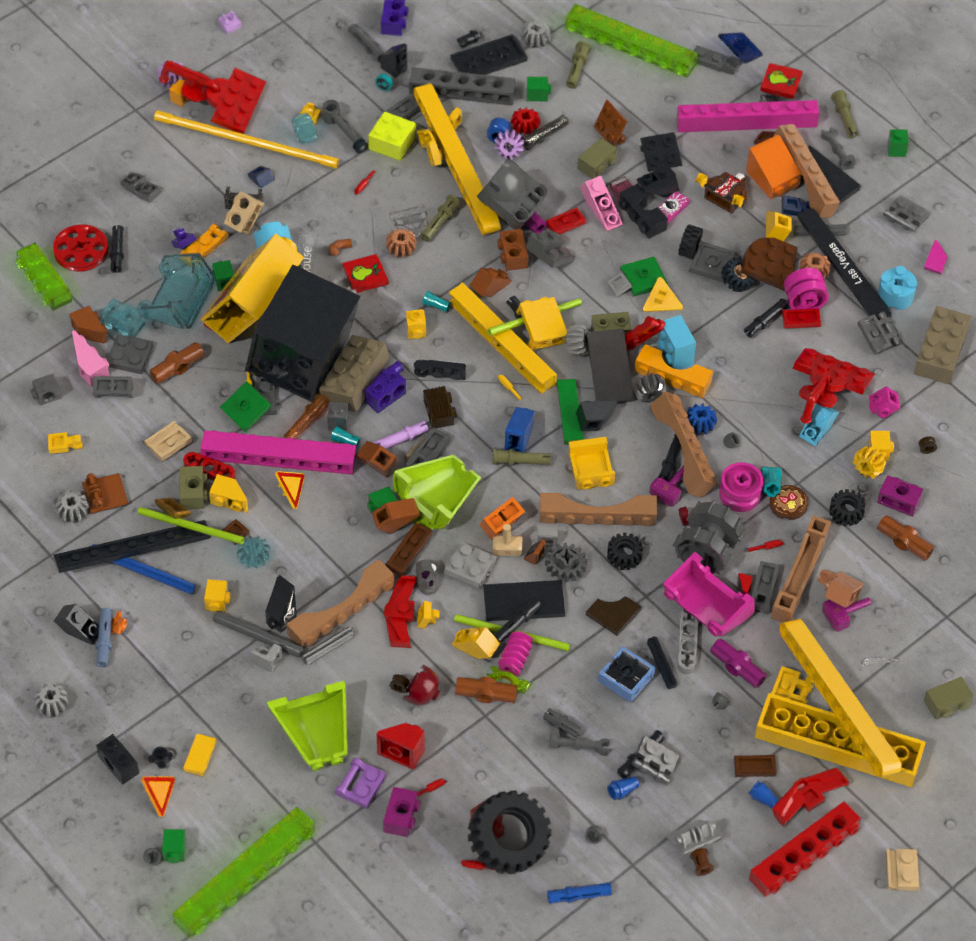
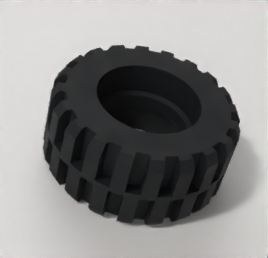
M510 790L508 793L502 791L492 795L471 816L472 821L468 826L471 833L468 835V841H472L473 846L470 848L473 853L477 852L479 857L476 859L480 863L484 861L487 863L485 867L489 870L495 868L496 873L503 874L507 872L508 874H515L518 871H525L544 856L545 850L550 845L548 838L552 836V829H548V825L551 822L549 817L545 818L544 816L546 810L544 807L539 808L536 805L539 801L535 798L532 800L528 799L529 794L524 792L519 795L517 791ZM509 814L515 816L523 823L527 833V840L522 849L510 851L497 843L492 831L493 821L497 816Z

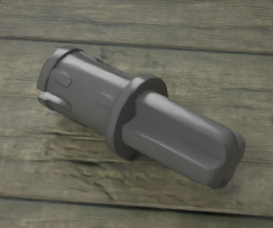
M551 708L547 709L549 714L545 712L544 720L574 737H578L581 734L582 727L570 721L568 716H562Z

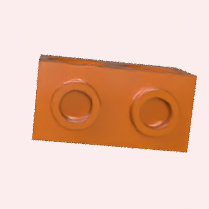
M512 497L485 517L480 523V527L492 540L493 536L503 532L505 524L511 526L522 517L525 511L515 498Z

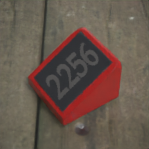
M738 573V590L744 596L746 593H750L753 578L752 576Z

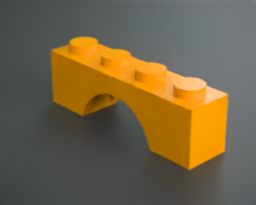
M646 344L635 361V372L643 376L650 375L651 373L653 375L659 374L663 377L666 384L686 391L693 396L703 398L712 383V370L697 364L685 370L671 368L664 362L661 350Z

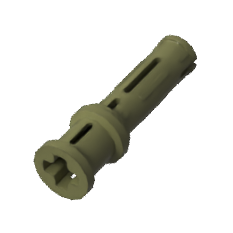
M585 41L576 43V51L572 55L573 63L566 81V86L572 89L577 86L582 66L587 62V53L591 50L590 44Z
M837 90L832 93L831 99L835 102V110L841 116L848 138L853 139L855 138L853 133L856 137L859 133L850 113L851 105L846 99V92L844 90Z
M448 195L446 202L439 206L437 215L420 235L424 241L429 242L445 220L450 219L453 216V211L460 207L461 202L456 196Z
M494 447L492 463L493 465H496V463H508L510 466L514 465V463L550 466L551 453L516 452L513 448L498 450L497 447Z

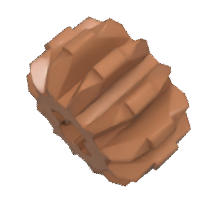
M398 227L397 231L392 230L391 234H387L386 248L389 250L390 255L395 254L396 258L400 255L404 258L405 255L411 256V253L415 251L416 238L412 231L408 232L407 228L400 230Z
M813 251L811 254L806 253L802 257L799 269L815 268L821 271L823 278H825L830 272L831 264L827 256H822L821 252L815 254Z

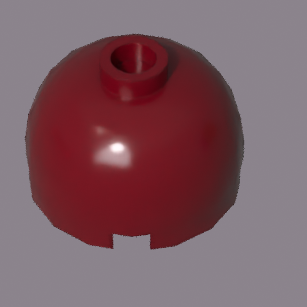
M424 664L420 667L423 671L415 674L406 690L409 695L403 696L405 701L416 706L426 705L430 700L435 701L440 693V690H438L439 679L437 674Z

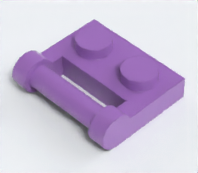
M353 758L350 763V769L341 784L336 787L334 793L343 799L368 809L386 777V772L363 763L359 758ZM357 771L363 772L352 792L348 791L347 788Z

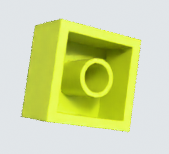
M384 111L368 135L369 150L401 161L416 138V123Z

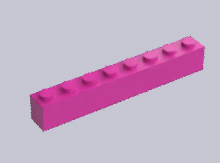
M817 100L678 105L676 122L678 132L778 129L779 125L794 124L796 128H812L818 125L819 108Z
M204 430L201 455L219 462L353 475L356 461V445Z

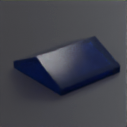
M743 32L722 33L718 35L724 44L745 64L763 55Z

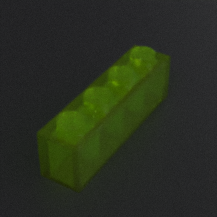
M36 242L16 251L17 259L15 261L19 269L24 270L26 279L32 281L34 290L37 294L40 293L42 295V300L46 306L49 305L52 311L72 302L70 289Z

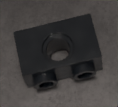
M114 734L96 745L98 757L122 785L139 774L137 761Z

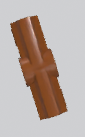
M194 342L179 352H170L166 356L165 361L150 369L149 373L156 384H160L174 374L182 375L185 373L190 364L205 356L204 351L198 342Z
M888 515L884 516L877 526V530L891 538L898 549L903 551L909 550L924 561L934 551L935 547L919 537L918 532L912 526H903Z
M458 677L455 695L474 697L482 703H492L494 700L515 703L518 685L499 683L491 677H481L479 680Z

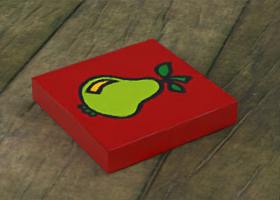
M769 63L760 91L794 99L803 71Z
M377 254L342 263L350 286L357 293L389 284Z

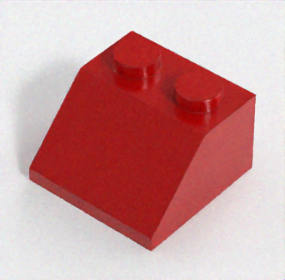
M403 723L379 730L376 734L378 755L412 770L415 769L425 751L424 730L421 727Z

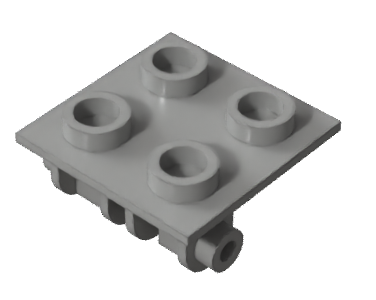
M703 820L696 821L665 835L683 854L692 852L696 848L711 844L713 841L721 838L714 831L716 829L715 823L713 821L704 822Z

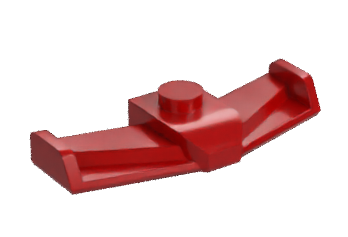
M402 575L395 584L389 602L385 605L384 617L391 647L411 648L406 622H413L415 601H409L417 583L416 576Z
M837 767L805 778L802 777L794 782L793 786L773 806V815L784 827L802 806L807 812L824 803L825 797L822 793L843 786L846 787L849 785V781Z

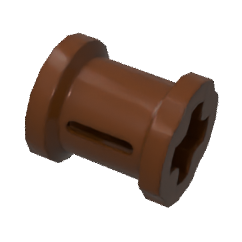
M706 848L696 849L690 853V858L696 866L695 873L697 876L707 875L714 870L713 865L709 862L708 850Z

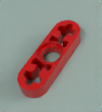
M189 452L183 458L184 467L203 466V474L207 473L208 479L215 480L217 474L235 479V470L230 465L196 452ZM208 465L215 467L212 471L204 470Z

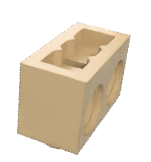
M240 191L234 198L231 210L225 216L224 224L240 233L249 235L265 203ZM249 201L248 207L245 208V203ZM238 217L241 218L239 224H237Z

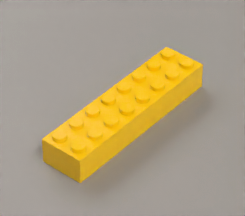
M768 693L756 727V739L877 776L834 713ZM877 727L901 763L900 773L880 778L912 788L926 742Z

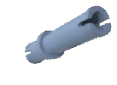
M102 608L100 611L98 642L95 646L97 649L96 665L98 667L108 666L109 651L112 648L110 643L112 609Z

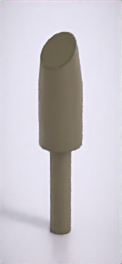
M423 436L417 445L413 446L405 455L406 463L426 436Z

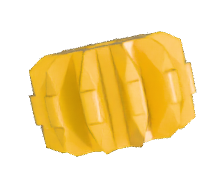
M864 446L855 453L852 463L855 465L854 469L860 471L859 475L864 474L865 478L871 477L874 479L884 471L886 461L884 460L885 455L880 454L879 450H875L873 446Z

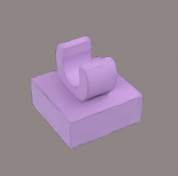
M232 10L229 14H222V17L218 18V23L226 34L241 28V22Z

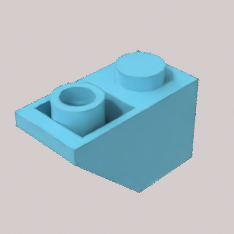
M816 404L811 414V422L805 424L799 437L816 446L829 431L839 412L833 408Z

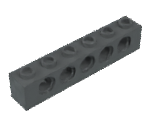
M412 67L409 80V94H414L413 88L431 83L438 98L513 106L516 78Z

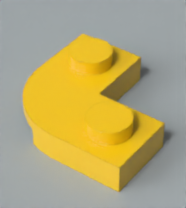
M429 129L418 130L417 134L421 148H426L430 164L432 166L442 164V152L438 149Z

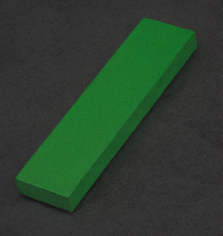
M576 379L557 380L564 445L571 441L583 440V432L580 429L576 415L579 407Z

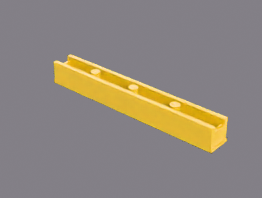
M463 282L449 291V295L452 297L449 300L451 306L540 394L556 386L557 374L511 329L491 336L488 334L487 330L504 322Z

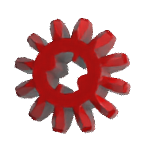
M527 107L525 109L519 108L518 111H514L511 118L513 130L517 131L518 134H524V136L526 134L533 135L534 132H538L541 124L539 114L534 112L533 108L530 110Z

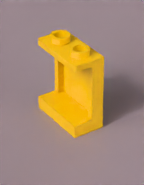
M542 297L535 301L526 300L520 303L516 312L517 315H522L530 336L528 346L531 350L565 343L567 329L555 297Z
M606 437L569 442L568 454L577 490H587L601 486L608 487L615 484V471H612Z

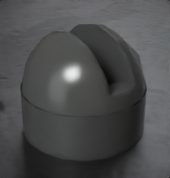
M731 432L724 437L723 443L727 448H735L740 445V440L736 433Z
M719 692L712 699L713 706L719 703L717 709H724L730 703Z
M590 826L586 830V840L592 844L599 843L603 835L599 826ZM593 831L596 832L597 837H593Z
M148 848L143 854V859L148 865L154 866L160 862L161 854L155 848ZM150 852H151V854H152L154 860H150V857H149V853H150Z

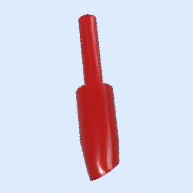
M372 170L366 179H362L354 190L356 195L368 185V181L374 175L375 170Z
M780 539L764 542V545L748 548V552L764 548L766 550L784 545V543Z
M442 778L426 785L425 789L417 792V797L428 791L430 793L440 788L447 781Z
M473 860L461 861V865L466 868L488 869L483 862L480 863Z

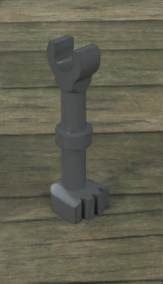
M830 127L829 133L821 130V138L831 144L833 153L839 157L841 169L848 170L854 168L856 164L853 154L845 155L842 145L838 144L835 139L834 128Z
M552 728L549 748L556 749L558 745L574 747L577 750L580 748L592 749L602 756H607L609 753V749L602 747L609 746V739L603 738L594 742L581 740L580 737L575 739L559 737V729Z

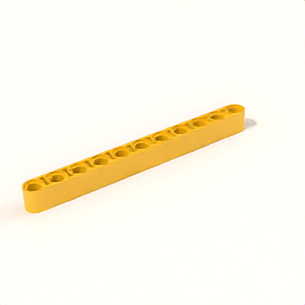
M428 83L413 88L414 97L481 234L484 236L500 231L501 225L496 213L488 206H485L477 197L483 186L433 85Z
M801 619L781 622L779 625L781 637L878 777H884L900 773L901 763L898 756Z

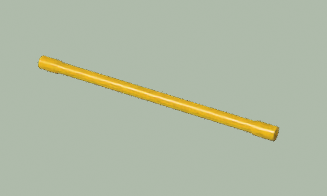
M157 110L154 115L155 121L185 127L316 162L323 166L337 169L339 164V158L316 154L177 117L170 113Z

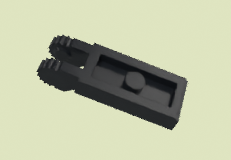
M417 360L414 362V374L419 377L425 378L430 375L435 378L446 377L453 380H466V365L463 363L436 360Z

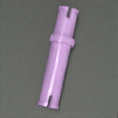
M423 420L410 427L407 425L403 430L372 443L387 449L406 440L411 441L414 437L428 432V426L425 425L426 422Z

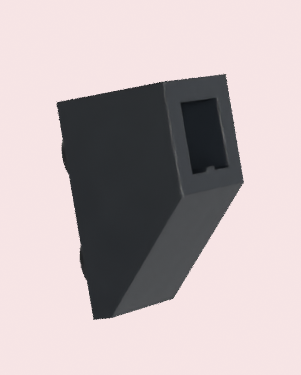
M403 43L393 46L380 56L381 69L395 78L405 73L408 68L407 44Z
M669 165L660 167L658 170L644 174L636 179L644 191L661 197H666L679 191L676 174Z
M617 401L581 402L576 411L581 431H599L612 415Z
M77 603L63 606L53 620L68 635L90 645L94 644L98 638L99 624Z

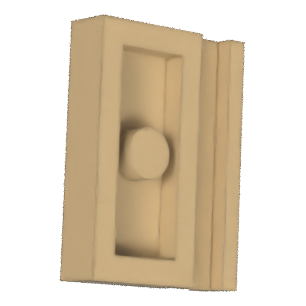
M173 421L144 442L145 446H148L150 451L163 462L191 443L192 437L181 426H178L176 421Z
M886 849L888 890L918 891L917 850Z

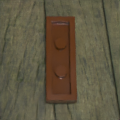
M415 522L387 561L386 567L400 576L404 575L433 535V531Z

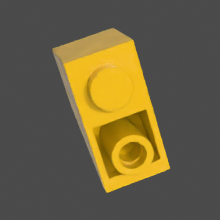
M767 211L766 237L785 241L791 232L792 217Z
M217 474L209 492L210 504H214L217 507H226L236 512L247 513V498L237 481L233 478Z
M486 627L461 629L456 633V638L452 642L453 647L477 659L491 658L500 645V642Z

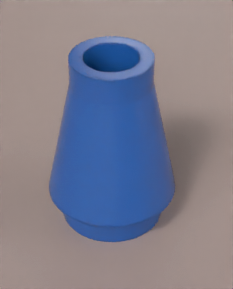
M635 776L614 780L607 786V790L613 800H621L638 788L639 782Z
M757 781L748 793L752 796V799L771 809L780 800L764 782L761 783L760 781Z

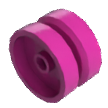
M803 268L794 271L784 281V289L791 309H820L829 299L821 271L815 268Z
M737 462L725 468L721 475L719 498L723 505L730 507V510L736 512H746L754 509L761 500L763 489V476L760 470L754 465L745 462Z

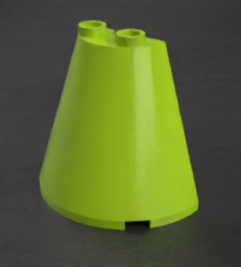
M453 454L394 471L393 488L394 492H398L400 500L415 499L420 516L412 520L413 522H417L431 530H439L450 523L481 477L473 470L467 471L463 461Z
M345 681L325 685L322 692L288 701L287 697H282L267 702L268 709L304 761L312 768V771L323 769L324 765L330 763L332 766L343 763L342 758L348 754Z

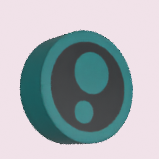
M382 73L375 79V84L380 90L388 91L393 86V81L390 76Z

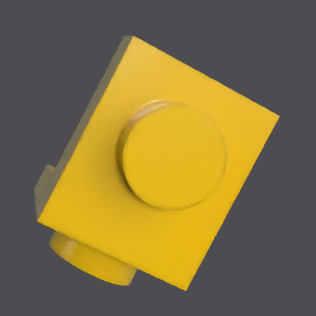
M424 310L406 311L408 339L425 338L426 320Z

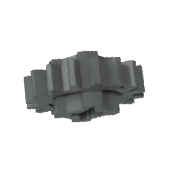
M564 543L562 547L556 544V549L550 547V552L546 553V571L551 572V577L558 576L559 581L562 578H565L566 582H568L569 578L576 581V576L581 578L583 572H586L588 559L585 558L586 553H581L580 547L575 549L574 544L570 547L567 546V543Z

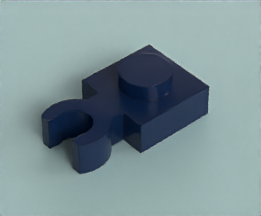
M783 195L781 199L783 214L798 216V214L811 209L809 201L803 203L801 198Z

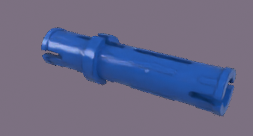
M610 882L572 888L571 886H566L565 889L547 891L549 904L566 901L572 903L573 900L612 895Z

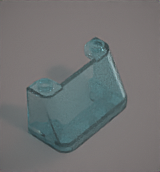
M200 253L164 255L159 265V271L164 277L163 283L153 302L142 300L136 310L142 318L181 329H190L214 285V273Z

